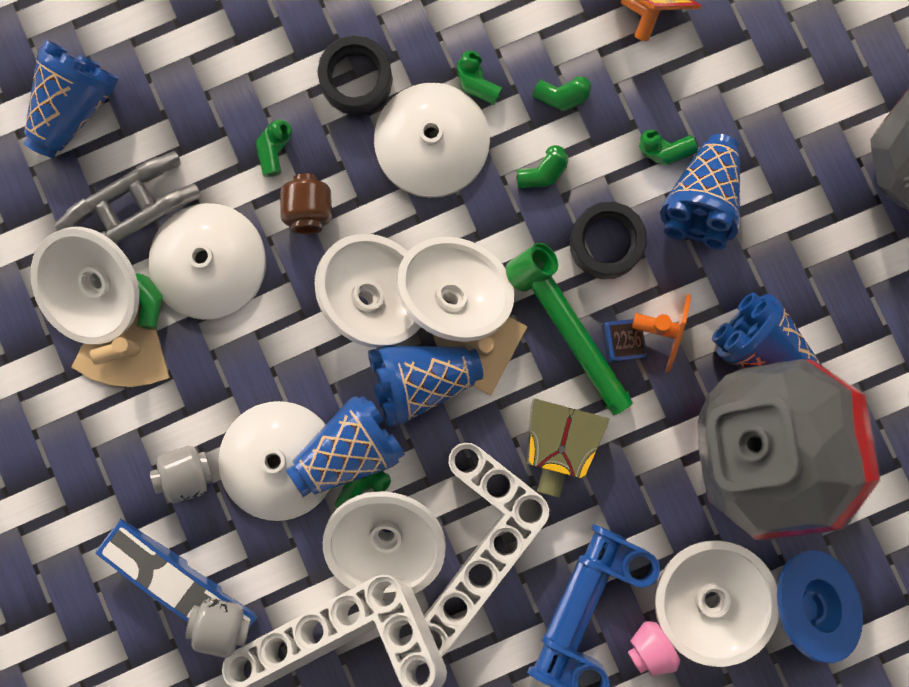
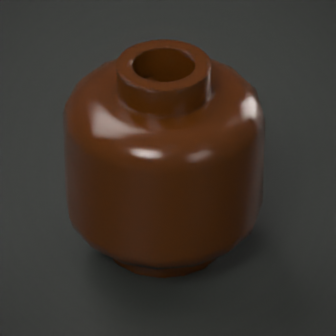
M301 173L295 175L293 180L285 183L280 190V217L282 222L286 226L291 227V231L296 234L309 235L321 232L323 226L327 225L332 218L330 187L326 183L317 180V176L314 174Z

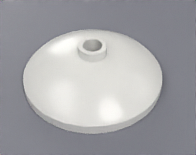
M424 83L401 91L383 108L375 127V153L384 174L403 191L419 197H445L464 189L479 175L489 152L490 134L482 110L466 93L446 84ZM431 127L439 132L432 139L424 135L425 130Z
M197 204L178 211L163 223L152 241L148 265L151 281L162 294L163 301L168 306L191 318L214 320L238 312L255 297L264 280L267 258L264 243L259 232L245 216L227 206ZM207 251V260L202 264H198L195 259L197 253Z
M84 227L61 229L47 236L39 244L31 263V286L36 302L46 319L65 336L84 344L107 343L126 332L133 323L138 311L139 287L133 267L123 251L105 235Z
M374 234L351 235L334 243L318 264L315 274V293L319 307L328 322L340 334L357 344L373 348L396 346L408 340L421 328L404 310L397 294V272L402 259L408 251L396 242ZM359 296L364 297L368 305L362 303Z
M436 237L418 243L406 253L396 276L397 294L407 314L420 327L444 339L465 342L486 338L503 326L513 308L514 288L507 278L506 269L503 264L482 246L465 239Z
M280 401L263 403L241 414L227 430L221 443L218 460L222 484L234 503L255 517L272 521L289 520L299 517L320 504L330 490L315 495L310 492L305 497H302L287 474L286 469L294 465L292 460L326 425L322 419L303 406ZM273 453L277 454L281 459L280 466L276 469L270 468L267 463L268 457Z
M371 492L349 499L332 514L323 536V553L326 563L333 575L349 589L383 574L403 579L410 585L415 594L427 587L437 577L445 558V536L440 523L432 512L418 501L392 492ZM382 529L391 530L392 532L386 533ZM390 585L385 589L383 599H395V587Z
M726 541L699 542L676 554L662 571L655 593L657 620L673 647L690 660L714 667L736 665L756 655L772 637L779 619L777 585L765 563L748 549ZM710 592H715L717 595L716 603L713 606H706L705 596Z

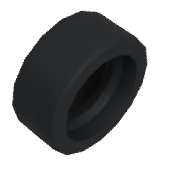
M352 35L339 38L327 46L319 59L317 74L323 95L331 106L342 113L356 116L371 113L383 105L391 92L393 77L389 57L378 43L368 37ZM348 56H366L377 67V84L366 95L359 97L345 96L334 85V68L339 61Z
M615 201L599 202L587 208L577 218L569 238L570 253L576 265L587 275L598 279H616L628 273L643 257L647 245L646 228L640 216L629 206ZM612 218L620 221L627 228L630 234L631 245L627 255L622 260L615 263H602L589 255L585 247V234L591 224L597 220Z

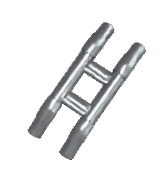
M173 151L161 157H155L135 167V170L90 197L78 201L54 225L57 231L68 227H75L97 212L107 229L106 232L103 231L101 234L117 244L160 217L168 215L182 208L183 205L200 198L201 195L198 187L193 183L182 189L171 191L154 202L144 182L147 183L163 175L164 172L181 165L178 154ZM130 191L141 211L120 222L110 203Z

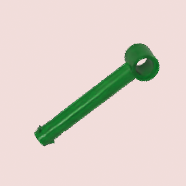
M535 243L507 263V278L511 285L519 291L527 292L531 289L533 290L594 387L598 389L600 396L607 405L605 408L610 410L613 416L617 415L633 404L629 397V391L626 392L620 381L616 378L615 373L553 279L552 275L558 270L556 254L546 244Z

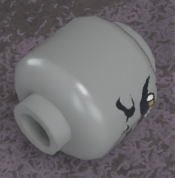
M185 446L160 454L156 460L157 469L150 471L156 495L164 493L166 499L172 504L204 495L207 491V484L213 482L205 452L198 453L197 449L193 446Z
M208 598L200 606H193L185 638L191 640L192 648L196 652L227 658L233 654L236 645L245 646L250 621L243 620L244 610L240 604Z

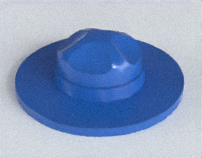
M815 550L796 554L785 564L778 581L777 604L782 625L795 647L809 659L819 663L840 662L855 650L861 637L863 612L857 587L845 567L831 555Z

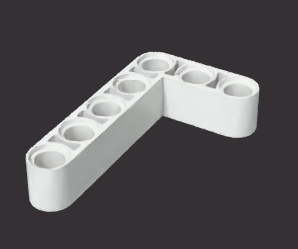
M462 443L452 449L448 462L450 469L459 479L503 514L424 615L429 629L438 632L442 638V642L438 646L441 657L455 642L545 525L549 517V507L542 496L472 443ZM471 449L477 454L478 464L473 471L463 472L456 467L455 456L460 450ZM495 474H502L509 481L507 493L500 497L491 495L487 490V481ZM528 499L536 500L541 508L538 518L533 521H524L519 515L521 503ZM510 532L515 535L516 545L511 552L501 553L495 549L494 539L499 533ZM478 564H484L492 571L490 580L483 585H477L469 578L471 568ZM459 597L463 599L467 604L465 613L458 617L447 614L444 604L449 598Z
M383 574L371 578L235 650L231 656L224 660L222 666L223 678L229 686L264 687L377 628L403 687H442L446 680L447 671L412 588L403 579ZM393 585L396 590V597L392 604L386 606L383 600V593L388 586ZM357 604L360 611L359 618L351 625L348 620V611L352 605ZM320 622L324 632L321 640L316 643L313 638V630ZM408 622L412 627L413 635L410 642L404 645L400 641L399 632L401 627ZM285 641L288 651L285 659L281 661L278 650L281 643ZM249 660L252 665V672L250 677L246 679L244 676V666ZM423 661L427 663L430 669V677L424 685L420 684L416 679V668Z

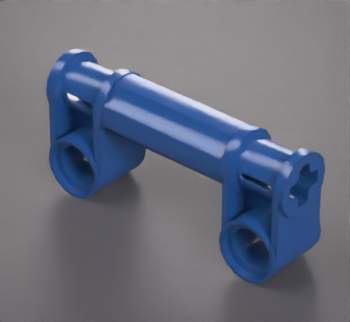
M593 524L592 530L594 534L584 555H579L573 573L541 640L544 646L535 666H530L527 671L531 677L550 687H582L579 685L578 680L580 675L587 670H593L600 674V681L595 687H609V678L603 665L596 659L577 651L607 581L612 575L633 586L643 588L655 583L659 577V562L653 554L626 541V538L596 524ZM606 542V544H605V546H604V548H603V551H602L600 557L598 558V556H599V554H600V552H601V550H602V547H603L604 543ZM639 556L646 557L650 566L647 574L639 578L632 577L629 573V564L632 559ZM556 654V656H555V658H554V660H553V662H552V665H551V667L549 668V666H550V664H551V661H552L554 655Z

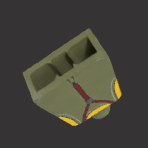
M539 399L532 400L526 464L542 468L537 492L560 498L566 474L582 479L585 477L610 418Z

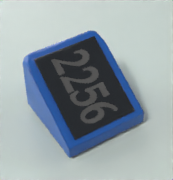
M634 319L610 321L602 324L608 363L648 357L643 331L632 328Z

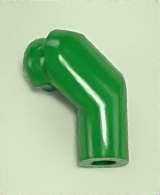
M464 52L457 63V73L462 89L466 93L495 106L502 87L484 79L480 65L482 59L477 52Z
M577 76L572 81L556 87L540 79L533 91L532 97L558 110L566 111L584 103L589 98L591 83L586 77Z
M279 119L271 122L256 141L263 177H274L282 173L278 154L292 135V127L286 120Z
M647 130L640 137L639 148L641 153L662 165L673 164L698 152L696 141L692 135L672 143L662 139V136L656 130Z
M559 145L550 146L545 151L546 156L537 168L517 169L518 189L548 187L555 184L568 166L569 159L564 148Z
M136 273L139 287V304L141 305L137 327L156 330L163 300L162 294L148 276Z
M383 470L345 484L335 502V506L338 508L349 499L362 495L363 492L371 488L374 492L386 491L391 483L390 475L384 473Z

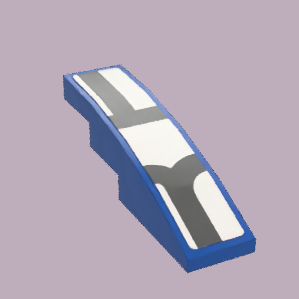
M121 518L95 552L96 555L129 581L187 622L189 621L193 606H200L208 598L240 604L244 610L243 620L250 621V627L257 619L254 611L222 592L221 586L188 566L187 560Z

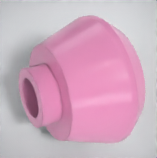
M644 622L630 640L633 649L628 651L636 668L640 673L648 670L651 676L676 672L681 661L668 637L657 622Z

